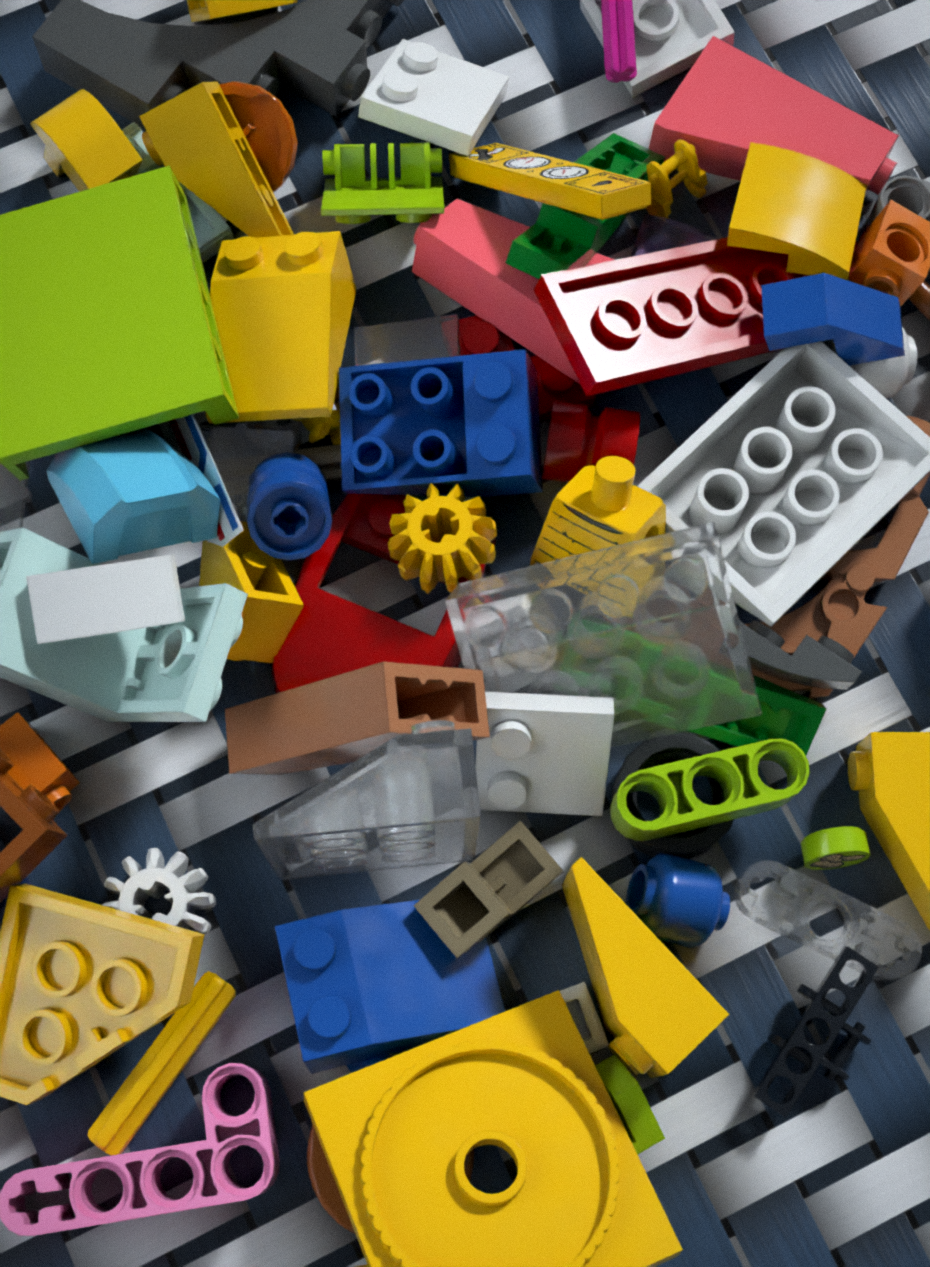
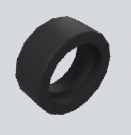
M664 733L644 740L625 758L612 786V800L620 784L628 775L650 768L666 760H684L718 752L719 750L713 743L689 733ZM705 776L712 790V805L723 803L724 793L720 783L714 778ZM637 791L628 794L626 801L630 813L635 818L646 821L642 817L637 804ZM734 820L701 827L684 835H668L645 841L626 839L638 851L651 857L663 853L691 859L705 854L730 830Z

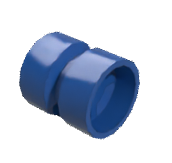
M285 452L271 455L260 462L250 475L247 488V523L250 536L260 550L273 558L284 560L306 558L319 550L330 534L332 515L326 477L317 463L300 454Z

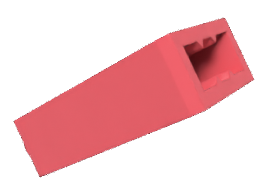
M712 36L655 121L649 149L665 156L663 161L665 162L675 154L674 143L679 139L685 140L687 143L694 145L698 166L706 171V173L741 181L750 142L776 146L814 157L852 175L867 185L866 197L869 190L879 195L892 175L897 163L888 157L899 135Z
M459 199L446 206L444 214H432V218L428 221L421 222L413 239L416 250L412 272L580 384L533 291L539 279L505 263L512 241L530 227ZM596 253L585 266L614 259Z

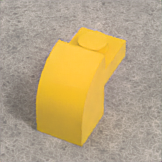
M80 89L30 123L45 144L43 158L57 177L66 173L79 192L134 176L139 171L143 159L107 110L93 95L84 89Z

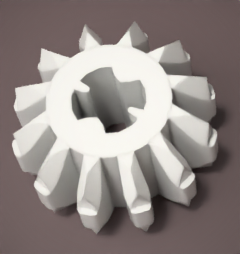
M150 848L146 855V869L142 870L141 866L130 856L122 860L123 869L129 874L130 878L124 884L116 878L108 877L105 880L104 886L114 894L119 895V901H110L101 905L148 918L152 916V913L144 908L148 897L160 899L165 890L171 891L164 895V898L172 904L171 911L167 916L162 913H156L152 919L184 929L191 927L199 933L208 934L211 924L202 917L195 915L196 910H206L216 905V898L211 893H194L208 880V875L202 868L191 870L185 874L189 859L184 853L176 852L165 866L162 852L158 848Z

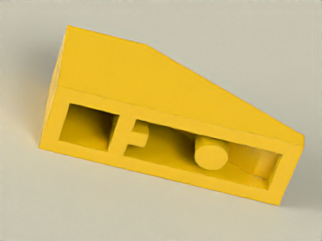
M218 81L201 82L139 116L146 129L142 133V139L153 161L159 166L164 165L166 167L170 165L177 180L241 231L255 238L294 235Z
M870 732L856 745V751L850 752L848 759L849 785L851 790H859L861 812L930 931V732Z

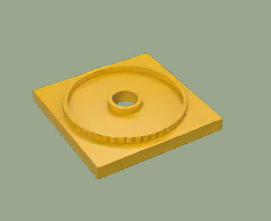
M559 990L303 1092L306 1108L368 1267H656L678 1257L683 1251ZM483 1145H494L507 1151L517 1167V1176L513 1184L505 1191L496 1194L484 1193L474 1188L468 1181L464 1171L465 1157L470 1151Z

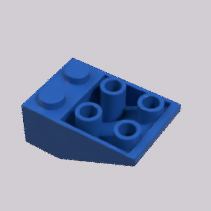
M525 349L339 368L342 491L345 494H408L427 496L426 492L430 483L437 487L440 496H447L456 484L464 490L465 497H489L543 492L538 375Z

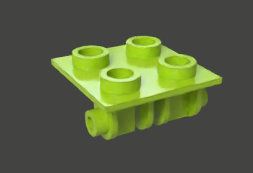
M430 142L400 143V178H395L394 143H388L389 178H378L376 143H370L371 178H366L364 144H334V150H323V174L335 175V179H325L321 216H335V221L342 224H361L369 222L371 215H396V220L400 222L421 223L432 218V214H444L442 177H431V173H442V148H430Z

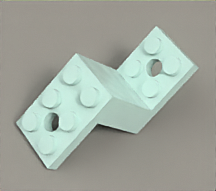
M23 527L0 532V678L107 722H206L209 711L214 708L221 695V675L229 650L236 643L242 631L243 618L241 614L248 596L247 593L227 583L181 588L180 592L185 621L37 644L26 576L102 564H92L89 558Z

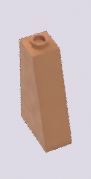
M380 662L225 709L229 774L283 775L490 737L483 670Z

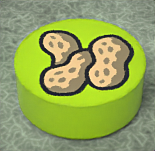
M843 826L816 831L804 837L800 843L804 865L812 870L847 867L861 863L871 856L866 832L859 827Z

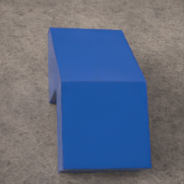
M826 273L761 285L764 338L769 351L833 339L838 356L849 366L905 356L900 302L896 296Z

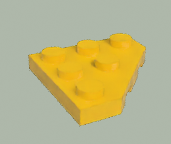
M29 884L10 885L0 931V1097L24 1105L37 1102L189 1004L205 934Z

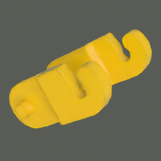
M682 139L674 143L675 154L660 165L655 161H651L646 166L648 181L651 182V205H647V211L650 217L661 227L666 226L670 222L668 215L671 214L670 205L673 203L671 189L680 182L684 181L690 193L697 198H701L706 194L704 188L708 184L706 171L698 166L694 145ZM675 169H678L679 173L669 180L668 175Z

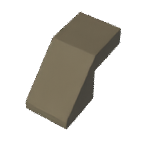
M519 821L473 862H463L419 900L414 907L455 957L459 958L518 913L563 874L564 870L523 822Z

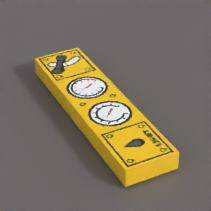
M493 143L473 148L469 156L457 152L449 154L450 175L455 176V178L597 219L605 220L647 208V205H651V182L535 152Z

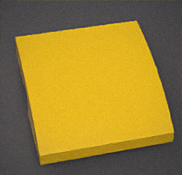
M750 142L729 225L727 246L788 254L786 272L804 275L826 273L848 280L867 185L841 169L814 157L776 146Z

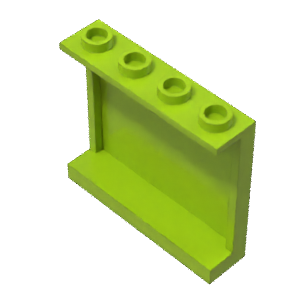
M170 165L0 215V463L20 481L29 478L27 461L205 411L214 425L239 418L187 197Z

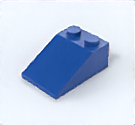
M419 900L342 909L275 926L302 1058L310 1073L314 1074L364 1061L368 1058L415 1048L505 1012L486 937L461 957L456 958L414 907Z

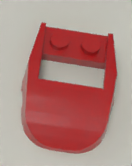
M348 494L332 516L329 537L319 550L306 557L295 585L304 607L279 652L273 657L272 680L276 694L380 662L458 668L468 646L467 639L470 632L468 624L483 592V575L486 564H479L482 578L478 584L463 576L458 578L459 589L452 596L435 636L319 589L341 542L397 565L400 562L390 557L388 542L395 535L392 534L389 523L392 514L406 513L403 503L406 496ZM496 537L491 541L494 546L496 544Z

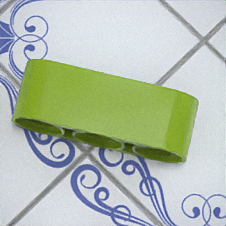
M768 739L642 769L628 775L620 784L610 806L611 820L615 828L624 837L635 841H645L775 810L786 805L806 785L810 774L809 761L803 750L794 742L785 739ZM772 761L778 763L787 775L786 788L776 790L765 785L758 775L759 762ZM709 776L719 782L724 793L723 803L719 805L702 803L693 791V778ZM635 791L650 793L656 798L660 806L659 818L653 821H642L635 818L627 807V795Z

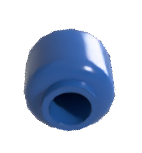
M660 853L650 859L647 865L640 864L633 872L627 889L626 905L660 941L688 948H696L705 943L714 930L719 931L724 927L729 916L730 897L727 892L723 891L722 879L715 867L702 862Z

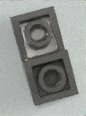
M736 619L718 648L735 660L759 672L803 686L847 690L862 673L861 670L850 664L854 659V655L829 637L822 635L816 641L806 634L791 656L781 649L785 643L784 639L769 627L755 620L749 626H746Z

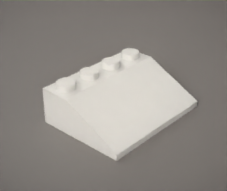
M820 341L784 348L637 487L660 497L666 505V557L772 627L930 472V437Z

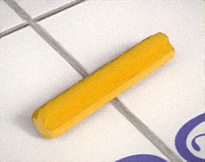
M208 971L202 975L193 987L190 1003L174 1013L88 1130L87 1136L96 1147L111 1156L122 1154L236 997V990L232 985L213 972Z

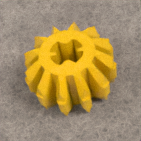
M430 483L426 492L427 499L421 501L407 494L403 502L406 513L392 514L389 524L391 532L395 536L390 538L388 549L390 557L400 561L398 569L403 579L409 581L420 577L421 589L427 594L435 588L438 581H445L447 590L455 595L459 589L458 578L463 576L478 584L482 578L479 564H493L496 552L495 546L491 541L497 536L496 523L492 520V517H485L486 507L480 496L465 501L464 490L458 484L453 487L447 496H440L437 487Z

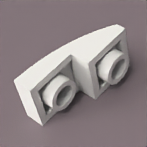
M175 554L26 576L37 644L185 621Z

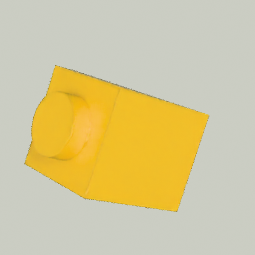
M240 521L244 531L222 547L207 540L202 541L199 586L227 583L248 594L241 614L243 618L242 631L236 643L230 648L227 659L273 663V657L279 652L304 604L282 560L273 558L260 550L250 536L248 523Z

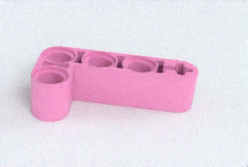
M228 1063L215 1069L208 1076L202 1092L206 1140L28 1169L14 1174L4 1184L0 1192L1 1221L8 1230L20 1236H36L244 1201L265 1193L274 1184L279 1174L280 1163L272 1096L267 1079L259 1070L241 1063ZM240 1075L248 1078L252 1083L255 1096L251 1108L245 1114L235 1117L228 1114L222 1107L220 1091L226 1081ZM244 1145L256 1149L264 1163L263 1174L260 1180L252 1187H243L235 1183L228 1170L229 1159L232 1153ZM174 1157L185 1160L190 1165L194 1175L193 1185L183 1198L169 1196L163 1190L160 1182V1175L164 1164ZM104 1169L115 1172L120 1177L123 1185L122 1198L119 1204L112 1210L100 1207L94 1201L92 1195V1183L95 1177ZM36 1189L40 1193L69 1189L71 1203L46 1207L39 1210V1213L34 1209L26 1210L24 1204L25 1196L32 1195L36 1192Z

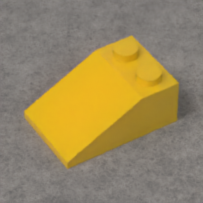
M307 231L295 235L258 238L245 236L233 240H222L211 278L210 297L239 415L238 419L224 423L331 417L339 378V368H341L357 289L340 231L320 233ZM205 412L209 424H213L212 420Z
M580 857L570 867L562 883V888L604 1027L615 1038L608 1045V1048L634 1076H637L639 1073L643 1075L647 1073L651 1078L668 1075L729 1013L588 863Z

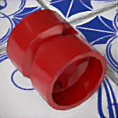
M553 400L542 479L568 483L584 466H596L600 459L607 456L623 457L634 465L639 435L640 412L606 407L598 417L592 416L588 405Z

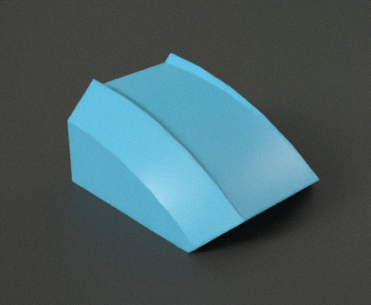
M146 428L58 452L46 470L48 480L92 564L118 559V556L188 541L195 543L217 537L221 499L198 467L184 454Z

